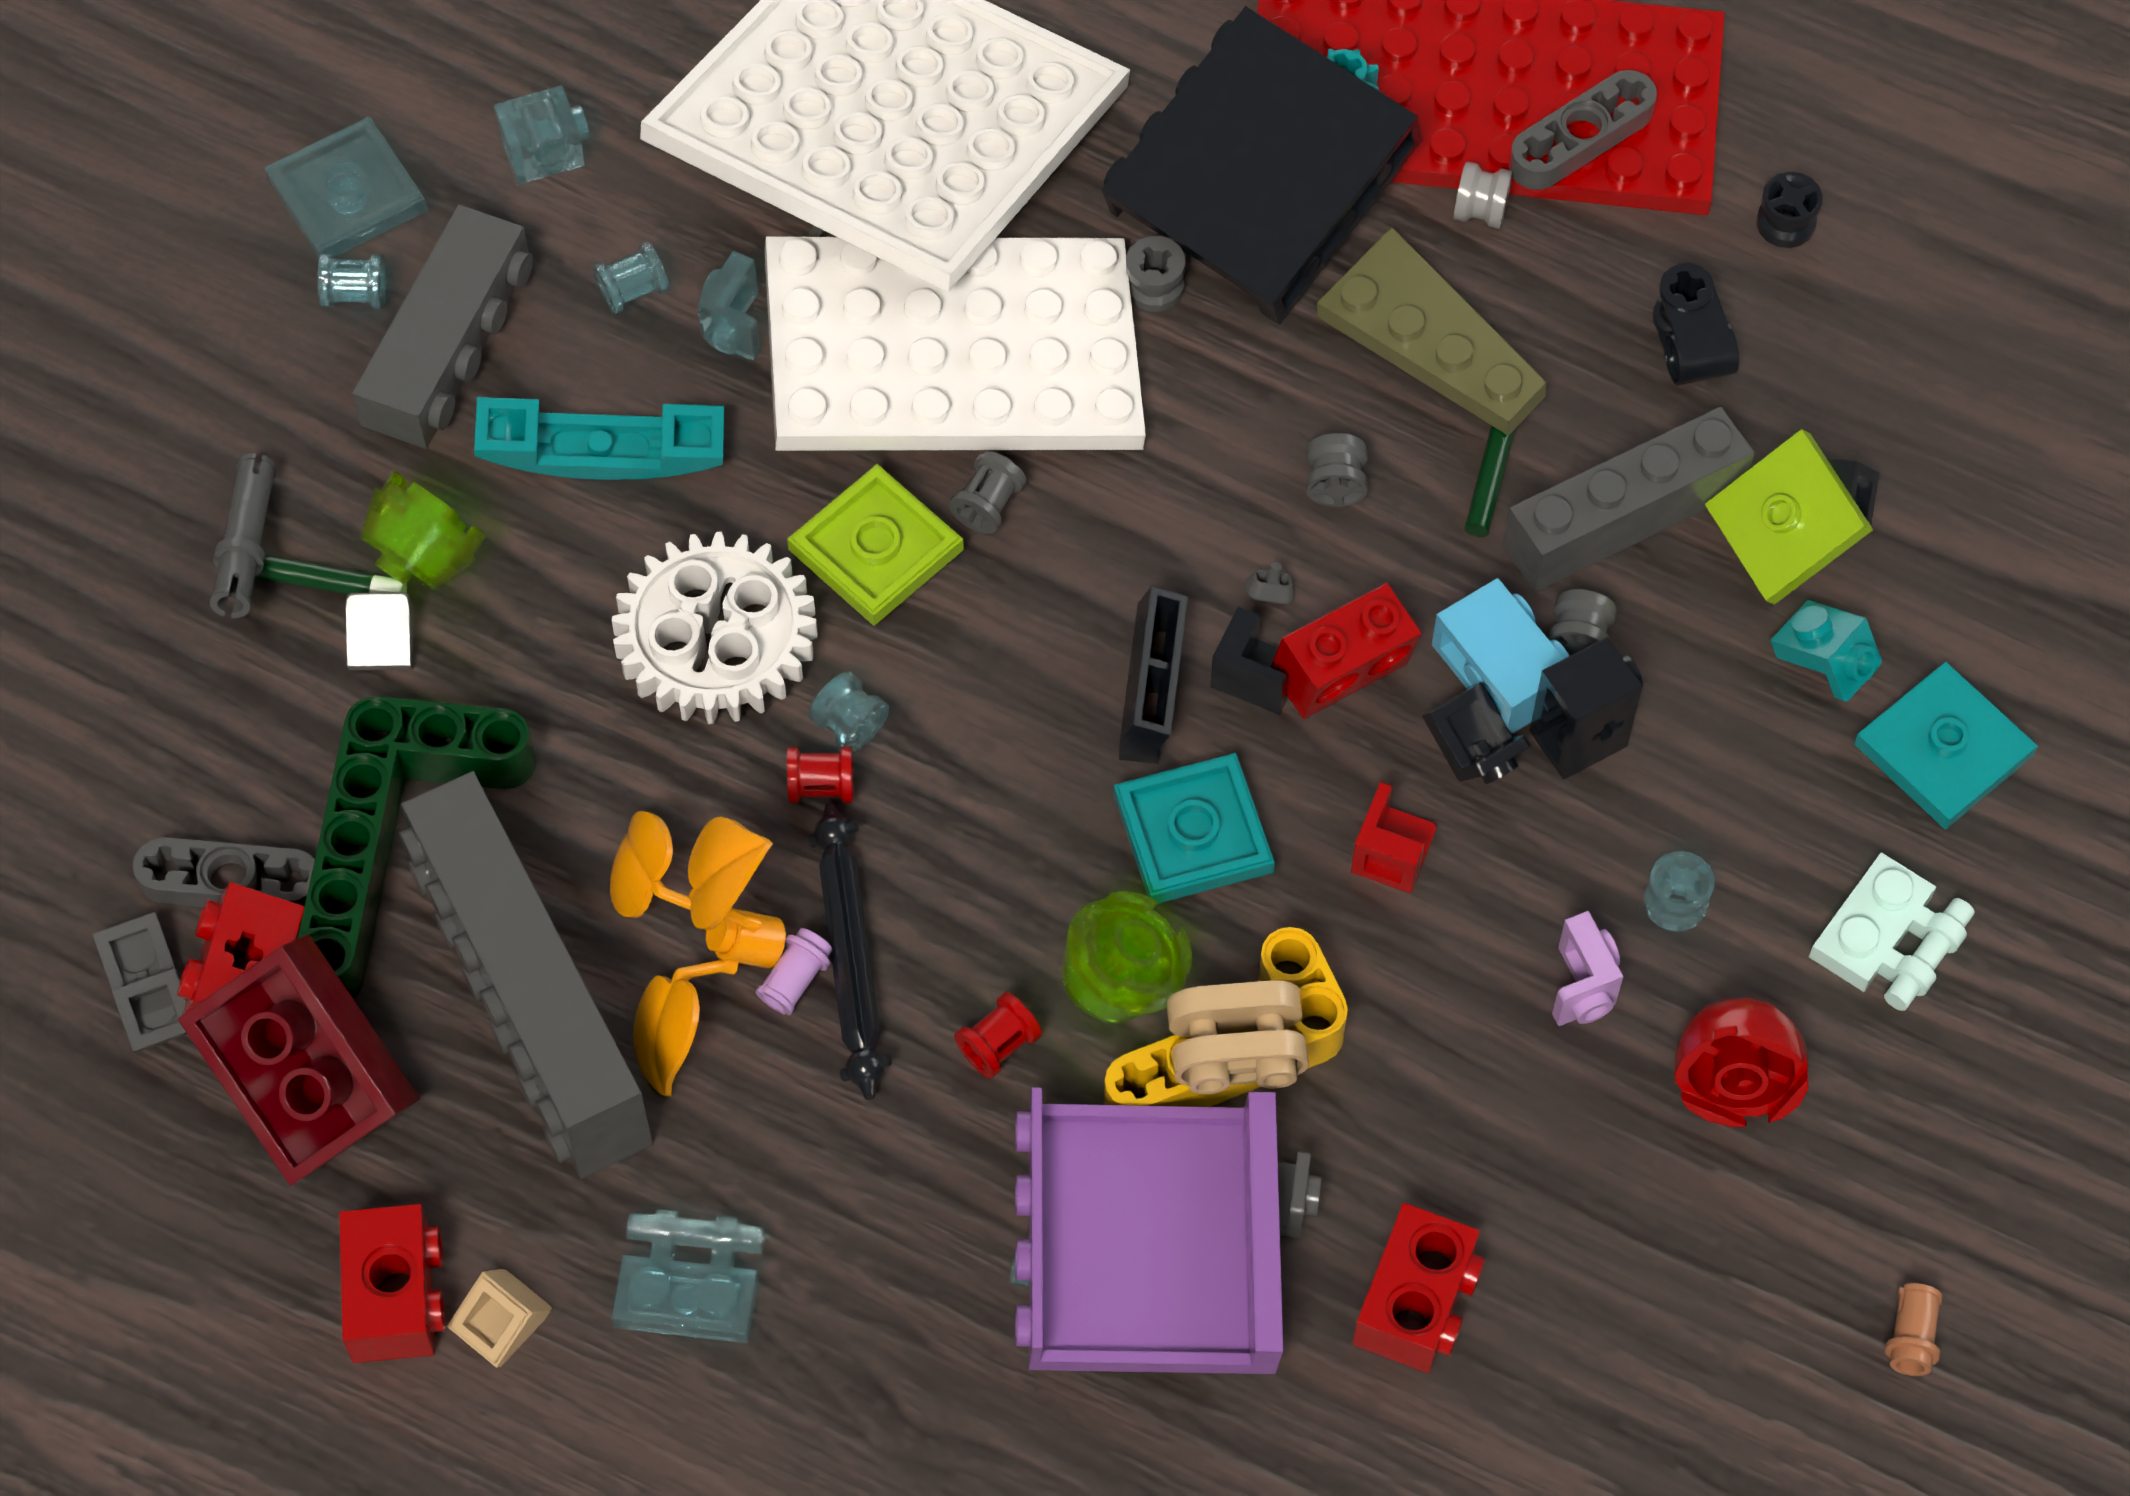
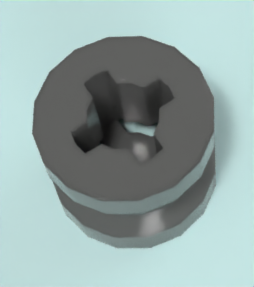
M1147 236L1137 240L1129 248L1126 255V273L1129 277L1131 303L1139 309L1148 312H1162L1173 308L1181 300L1185 286V254L1180 245L1172 239L1163 236ZM1149 268H1160L1166 271L1161 274L1159 270H1151Z
M1330 433L1318 436L1308 443L1306 462L1312 469L1306 480V494L1309 499L1327 507H1345L1361 502L1367 496L1368 479L1365 473L1362 472V468L1367 464L1368 447L1363 440L1346 433Z
M1584 589L1564 591L1556 597L1553 614L1558 623L1550 628L1548 639L1550 641L1553 639L1557 640L1566 649L1569 656L1606 637L1609 638L1606 632L1614 626L1617 607L1607 596Z

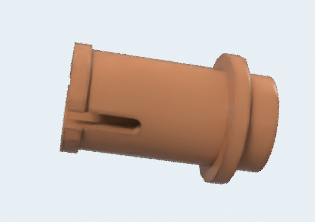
M1909 1283L1905 1284L1904 1288H1898L1899 1300L1894 1337L1886 1342L1885 1354L1890 1358V1367L1894 1371L1909 1376H1924L1931 1372L1932 1365L1936 1364L1940 1359V1349L1935 1345L1939 1306L1942 1304V1293L1929 1285Z

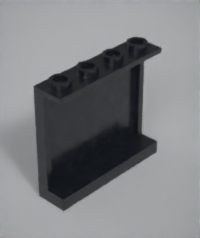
M1245 6L1234 21L1227 20L1218 29L1212 40L1211 50L1198 67L1193 65L1185 71L1177 84L1176 95L1164 111H1157L1149 117L1141 130L1140 141L1128 157H1121L1113 163L1105 176L1102 193L1113 215L1118 217L1124 211L1160 236L1172 239L1180 245L1183 251L1257 300L1260 312L1280 325L1423 139L1417 115Z

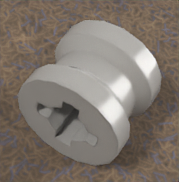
M1466 161L1458 189L1453 220L1466 222L1471 218L1481 219L1485 221L1488 227L1500 230L1509 197L1513 171L1500 169L1495 173L1482 171L1479 164Z

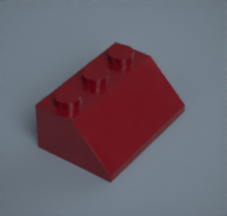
M310 934L279 947L178 1018V1021L290 1186L421 1100Z

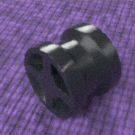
M1797 172L1780 173L1769 179L1764 187L1762 203L1757 214L1756 225L1760 235L1767 242L1784 248L1798 247L1809 241L1815 232L1817 216L1822 206L1823 195L1819 185L1812 178Z

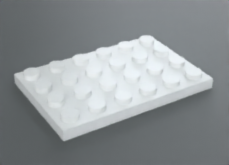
M766 237L764 252L776 451L1143 450L1146 434L1129 277L1126 273L1124 238H995L952 289L947 292L838 237Z

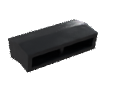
M1151 586L1138 602L1120 734L1119 760L1159 764L1160 748L1171 735L1188 596ZM1153 631L1166 632L1162 661L1150 658ZM1145 692L1158 693L1154 723L1142 720Z

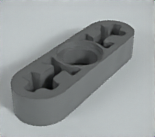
M1625 70L1617 72L1521 132L1514 139L1511 149L1509 170L1513 171V179L1521 186L1529 189L1548 188L1645 127L1652 119L1657 97V90L1653 81L1645 74L1637 71ZM1619 96L1626 100L1625 102L1617 106ZM1637 98L1639 100V104L1636 106L1630 100ZM1574 121H1588L1597 127L1599 134L1590 139H1580L1573 136L1568 131L1567 126ZM1553 140H1555L1556 146L1552 148ZM1549 153L1546 164L1538 159ZM1528 154H1531L1532 157L1536 158L1531 162L1526 160Z
M161 837L150 840L140 847L133 859V872L142 893L151 901L161 904L203 907L207 899L217 902L225 890L216 888L211 884V877L220 866L228 863L243 866L246 869V876L239 885L257 891L260 887L259 868H264L268 879L261 878L262 890L260 892L305 906L315 859L307 852L299 849ZM172 860L177 871H168L165 880L157 881L152 870H162L165 861ZM292 872H301L304 882L296 883L293 892H284L281 882L289 881ZM197 873L198 884L193 885L189 874Z

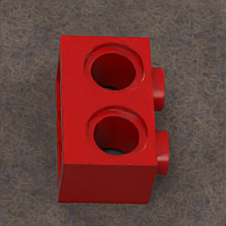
M1386 583L1283 637L1270 668L1287 675L1286 695L1304 720L1407 665L1422 633L1389 584Z
M1403 1202L1357 1319L1352 1345L1428 1374L1431 1371L1437 1352L1450 1356L1463 1321L1462 1317L1452 1314L1460 1292L1473 1296L1486 1258L1475 1254L1480 1230ZM1428 1251L1438 1252L1444 1255L1451 1265L1442 1270H1432L1422 1265L1417 1256ZM1402 1311H1415L1427 1320L1428 1325L1420 1330H1408L1400 1326L1394 1319V1316Z

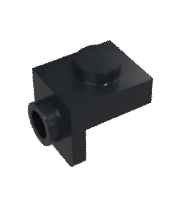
M1482 682L1468 687L1422 715L1459 782L1481 777L1485 784H1489L1516 769L1519 765L1514 756L1531 746L1525 735L1512 737Z

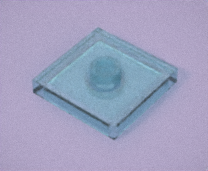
M370 116L264 167L267 180L321 263L428 211L425 198Z

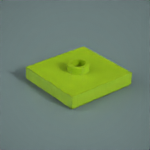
M1803 429L1705 503L1708 511L1764 599L1774 605L1873 531L1812 435Z
M878 464L787 538L788 550L873 626L878 624L964 550L963 538Z

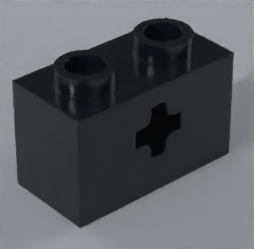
M1608 637L1542 670L1529 732L1563 780L1626 748L1629 743L1643 687V680L1635 662L1626 654L1620 655Z

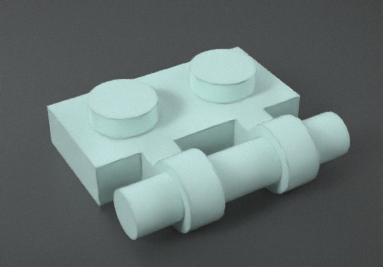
M1881 852L1812 946L1809 958L1865 992L1875 976L1880 974L1892 982V985L1884 994L1886 1002L1897 1010L1905 1011L1916 996H1924L1935 982L1936 974L1934 970L1946 953H1954L1967 936L1965 927L1975 911L1969 903L1959 898H1954L1943 913H1934L1926 908V905L1931 900L1936 886ZM1908 931L1923 940L1912 956H1904L1895 950Z

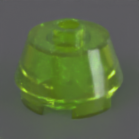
M393 471L381 490L374 487L359 539L380 554L374 565L404 586L412 577L435 591L477 561L473 555L487 535L474 525L465 534L464 530L468 525L460 520L461 517L455 513L453 508L413 481L407 490L404 491L408 482L398 472Z
M1116 891L1110 893L1105 899L1093 901L1085 905L1073 917L1069 925L1062 961V980L1073 1002L1091 1017L1108 1023L1127 1022L1166 1008L1167 999L1174 993L1183 990L1186 975L1189 973L1192 963V950L1189 938L1183 927L1176 934L1168 921L1153 910L1158 904L1154 899L1136 892Z

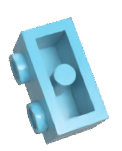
M1496 578L1436 614L1432 646L1466 689L1482 682L1511 734L1531 723L1542 670L1569 657V654L1557 640L1553 639L1550 641L1536 625L1534 614L1526 600L1519 594L1512 595L1499 578Z

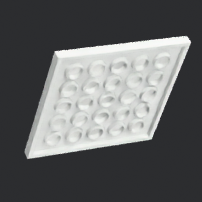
M760 0L641 121L640 139L949 292L1128 87L1130 69L985 0Z

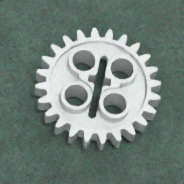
M716 532L710 547H703L696 534H692L689 539L688 551L681 553L671 542L666 543L668 560L663 563L649 555L644 557L647 577L636 573L628 574L627 579L631 593L617 594L616 601L620 614L612 616L613 632L617 636L613 639L615 653L618 659H623L621 664L625 679L637 678L636 686L638 695L641 698L656 692V702L660 712H664L674 702H678L682 720L687 721L696 708H702L705 710L708 724H714L718 710L727 708L732 719L737 722L740 721L742 704L749 703L761 714L765 712L763 701L765 693L768 692L774 697L783 700L786 698L783 678L801 682L803 679L802 664L799 661L813 660V645L810 640L817 638L818 634L816 619L812 618L816 615L813 596L806 595L807 588L804 575L792 576L791 559L785 557L772 564L773 558L770 544H764L753 554L749 552L747 535L742 534L732 548L725 547L722 532ZM731 582L733 584L723 601L724 621H718L721 609V595L725 585ZM694 589L706 591V593L698 597L684 596L686 592ZM753 604L766 606V608L758 612H746L743 610L745 607ZM705 633L711 634L712 637L708 650L709 659L704 671L696 672L707 653ZM673 642H684L687 644L682 649L675 651L663 648ZM732 657L748 659L743 664L736 666L723 663Z

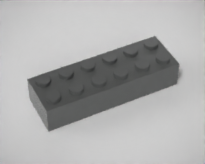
M474 771L401 803L408 828L398 832L410 859L407 863L421 894L423 896L429 895L436 910L433 913L448 947L452 948L455 946L463 963L460 965L461 971L476 1001L482 999L490 1016L487 1019L500 1050L503 1054H510L517 1069L515 1077L531 1109L537 1106L545 1124L542 1127L543 1132L558 1163L560 1164L570 1159L581 1180L652 1146L653 1143L642 1093Z

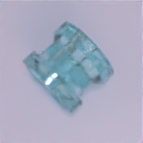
M848 671L834 677L817 694L809 710V719L821 729L830 728L835 733L836 743L841 748L842 746H852V750L856 751L868 743L881 729L887 719L889 705L877 695L868 696L863 691L862 681Z
M1683 851L1665 854L1657 860L1651 870L1649 884L1644 894V907L1649 918L1659 927L1669 931L1681 932L1692 929L1703 921L1709 907V900L1715 888L1714 874L1710 865L1700 856ZM1673 894L1684 896L1687 901L1671 899L1669 896Z

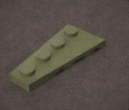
M1393 227L1317 302V317L1508 436L1546 397V381Z

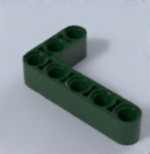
M381 696L364 698L356 702L349 709L344 721L298 939L310 934L327 961L338 960L343 962L335 973L353 999L360 993L364 983L405 779L448 783L474 771L482 787L511 789L524 784L533 775L536 768V757L529 727L525 719L517 712L502 708ZM377 732L390 733L386 738L379 741L366 740ZM440 738L453 739L452 742L444 747L433 748L429 746L433 741ZM511 744L516 746L506 754L492 753L495 748L501 745ZM365 788L379 789L374 795L367 798L354 797ZM362 844L367 846L357 855H341L342 852L353 845ZM351 902L355 904L350 911L343 914L334 915L329 913L335 905Z

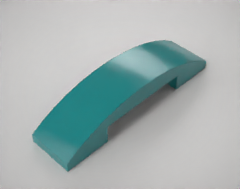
M477 397L474 456L506 467L558 477L622 480L677 476L723 465L724 406L663 404L662 417L539 413V399Z

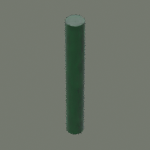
M1491 425L1465 524V531L1470 535L1485 537L1489 534L1515 430L1508 436Z

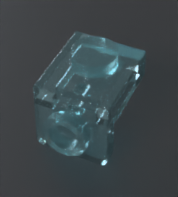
M733 251L721 270L716 268L709 274L702 289L701 300L698 303L702 338L720 352L725 354L737 353L751 360L756 357L760 350L757 321L745 314L758 295L754 259Z

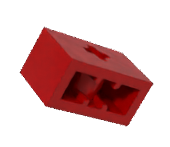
M229 882L217 902L207 899L201 911L194 935L205 940L199 961L192 958L188 959L177 990V996L187 999L182 1015L279 947L296 940L305 906L233 882ZM234 955L241 957L239 962L241 969L232 967Z

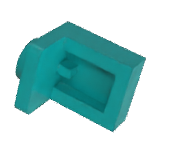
M1807 600L1770 640L1777 659L1825 674L1834 698L1845 702L1849 701L1863 684L1873 676L1882 663L1865 617L1811 600Z

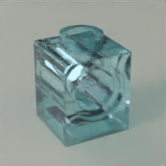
M562 85L494 104L500 140L517 185L585 166L581 142L590 139L588 125L581 106L570 107Z

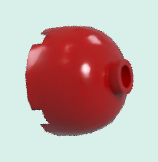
M1746 997L1726 998L1708 1004L1689 1020L1677 1042L1675 1051V1085L1677 1084L1681 1089L1682 1102L1688 1110L1704 1120L1728 1127H1747V1121L1743 1116L1759 1117L1768 1114V1123L1783 1119L1800 1106L1809 1089L1807 1049L1804 1037L1790 1017L1769 1002Z

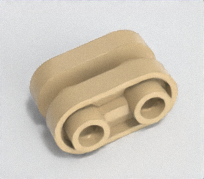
M1270 980L1197 986L1178 991L1167 999L1170 1031L1175 1035L1191 1038L1177 1044L1172 1050L1175 1079L1180 1084L1190 1086V1090L1194 1093L1213 1094L1226 1090L1230 1085L1257 1083L1260 1087L1268 1089L1282 1088L1295 1083L1297 1076L1305 1072L1309 1067L1305 1036L1296 1031L1284 1030L1297 1024L1303 1016L1300 991L1293 983Z

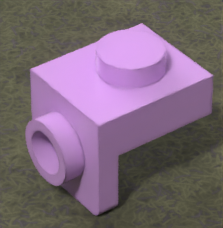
M1589 911L1566 919L1563 925L1558 949L1576 982L1557 991L1552 1015L1558 1026L1577 1020L1580 1024H1586L1608 1014L1617 1002L1623 980V975L1618 967L1620 965V956L1614 939L1606 929L1599 931Z

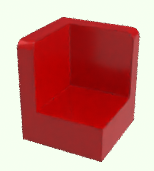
M1380 782L1354 844L1351 873L1411 894L1434 839L1436 825L1428 820L1391 808L1393 786Z

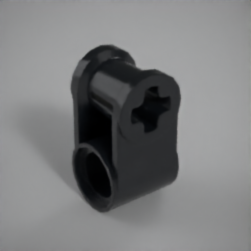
M1679 263L1670 267L1662 276L1659 285L1660 298L1656 301L1652 315L1653 323L1656 326L1664 349L1665 362L1671 380L1675 385L1679 386L1737 373L1739 369L1737 341L1731 325L1726 320L1714 281L1709 272L1701 266L1691 263Z

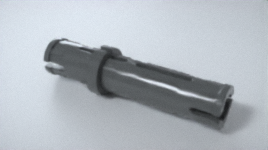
M256 453L245 454L236 463L234 490L224 539L218 542L213 559L218 572L213 593L210 596V607L215 613L224 617L228 597H233L234 603L231 618L235 619L244 617L249 613L254 577L260 574L263 568L265 553L260 545L273 479L277 471L273 460L262 455L259 473L254 474L253 467Z

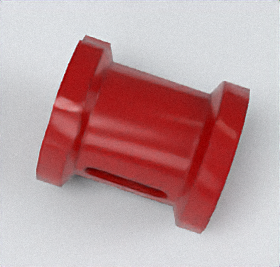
M842 746L839 753H801L797 747L787 748V793L789 804H799L801 798L840 797L843 803H853L852 746Z
M1004 992L997 998V1007L971 1029L963 1026L954 1034L956 1044L964 1057L980 1074L989 1079H992L1001 1072L1000 1063L1025 1042L1033 1045L1041 1038L1042 1030L1033 1014L1017 997L1008 992Z

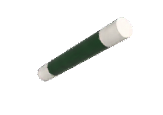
M265 555L262 571L254 577L345 595L351 593L407 592L406 580Z

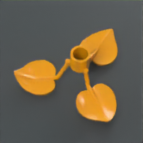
M638 811L632 816L628 833L619 845L612 866L610 895L613 906L620 915L626 918L642 916L649 907L654 893L660 899L690 910L694 926L706 930L707 947L709 950L715 951L719 958L717 961L678 968L674 972L672 980L665 976H655L648 984L639 1002L633 1026V1043L636 1059L646 1080L659 1094L672 1097L673 1080L690 1050L699 1022L700 1006L698 994L693 984L688 981L695 977L720 972L734 975L737 972L738 963L766 969L772 968L780 959L785 946L786 932L781 919L732 908L764 856L773 845L769 839L750 831L733 819L724 817L713 818L704 826L699 834L688 864V878L693 887L689 897L667 888L661 881L671 863L673 845L665 822L653 813Z

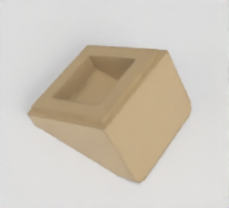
M507 1270L484 1271L447 1327L498 1368L541 1325L552 1310V1307Z

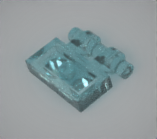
M657 1209L655 1215L631 1212L627 1223V1239L652 1242L650 1258L623 1255L612 1313L614 1328L748 1343L759 1279L757 1270L735 1268L734 1260L736 1252L762 1253L764 1227L739 1225V1218L720 1215L717 1216L716 1222L679 1218V1212L675 1210ZM676 1245L712 1249L710 1265L673 1261Z

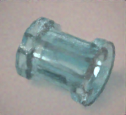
M649 241L639 245L637 253L612 264L605 265L601 261L592 265L599 290L613 314L623 311L625 303L654 290L659 294L670 290L664 267Z
M373 254L370 260H338L333 255H320L318 264V298L320 306H333L335 302H368L373 309H383L387 293V270L383 254Z

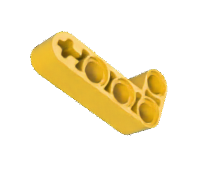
M1286 927L1278 929L1271 933L1263 943L1258 981L1278 980L1295 984L1300 991L1303 1014L1301 1020L1309 1016H1319L1328 1020L1331 1024L1327 1029L1314 1030L1306 1027L1300 1020L1297 1024L1284 1029L1296 1031L1305 1036L1309 1060L1308 1068H1311L1333 1058L1341 1049L1348 1008L1345 997L1313 936L1299 928ZM1283 961H1292L1301 965L1304 970L1296 974H1285L1277 970L1274 965ZM1173 1035L1126 1053L1111 1063L1105 1076L1104 1105L1211 1107L1260 1088L1257 1083L1230 1085L1224 1091L1213 1094L1192 1092L1190 1086L1176 1081L1172 1050L1177 1044L1191 1038ZM1127 1089H1133L1134 1093H1135L1138 1097H1140V1096H1144V1097H1143V1098H1138V1099H1136L1135 1096H1134V1094H1133L1131 1091H1125V1090H1127Z

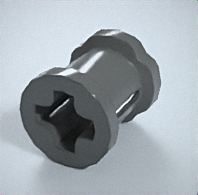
M986 451L984 454H979L974 461L975 473L965 489L956 492L949 501V509L952 515L969 529L978 533L993 534L1001 524L1000 513L1012 494L1023 489L1026 484V476L1007 457L995 452Z

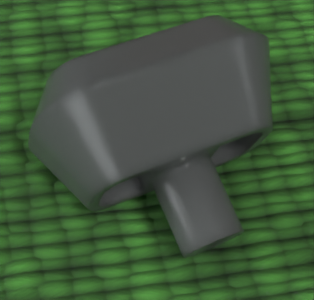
M1273 562L1269 570L1258 569L1247 578L1245 582L1246 592L1255 602L1275 605L1288 604L1294 599L1291 576L1282 572L1283 566L1280 563Z

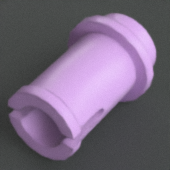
M800 928L795 936L788 935L786 937L785 946L787 949L763 984L759 985L755 992L764 1003L784 1015L785 1013L791 1015L794 1006L819 970L827 971L831 964L828 957L833 950L832 947L822 937L805 928Z

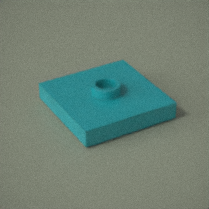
M1944 662L1860 731L1854 742V745L1945 830L2028 762L2038 748V745L1947 662Z
M1236 753L1113 785V796L1150 906L1274 873L1275 862Z

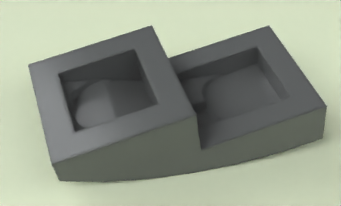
M156 912L93 933L94 941L133 1052L137 1053L187 1035L178 1021V1018L183 1014L187 999L177 996L180 979Z

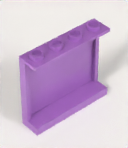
M1032 1088L1028 1111H1017L1015 1123L1016 1152H1028V1175H1016L1015 1214L1016 1216H1028V1239L1016 1240L1015 1278L1016 1281H1028V1305H1016L1015 1343L1016 1347H1028V1370L1276 1374L1283 1354L1276 1092H1248L1244 1108L1042 1104V1088Z

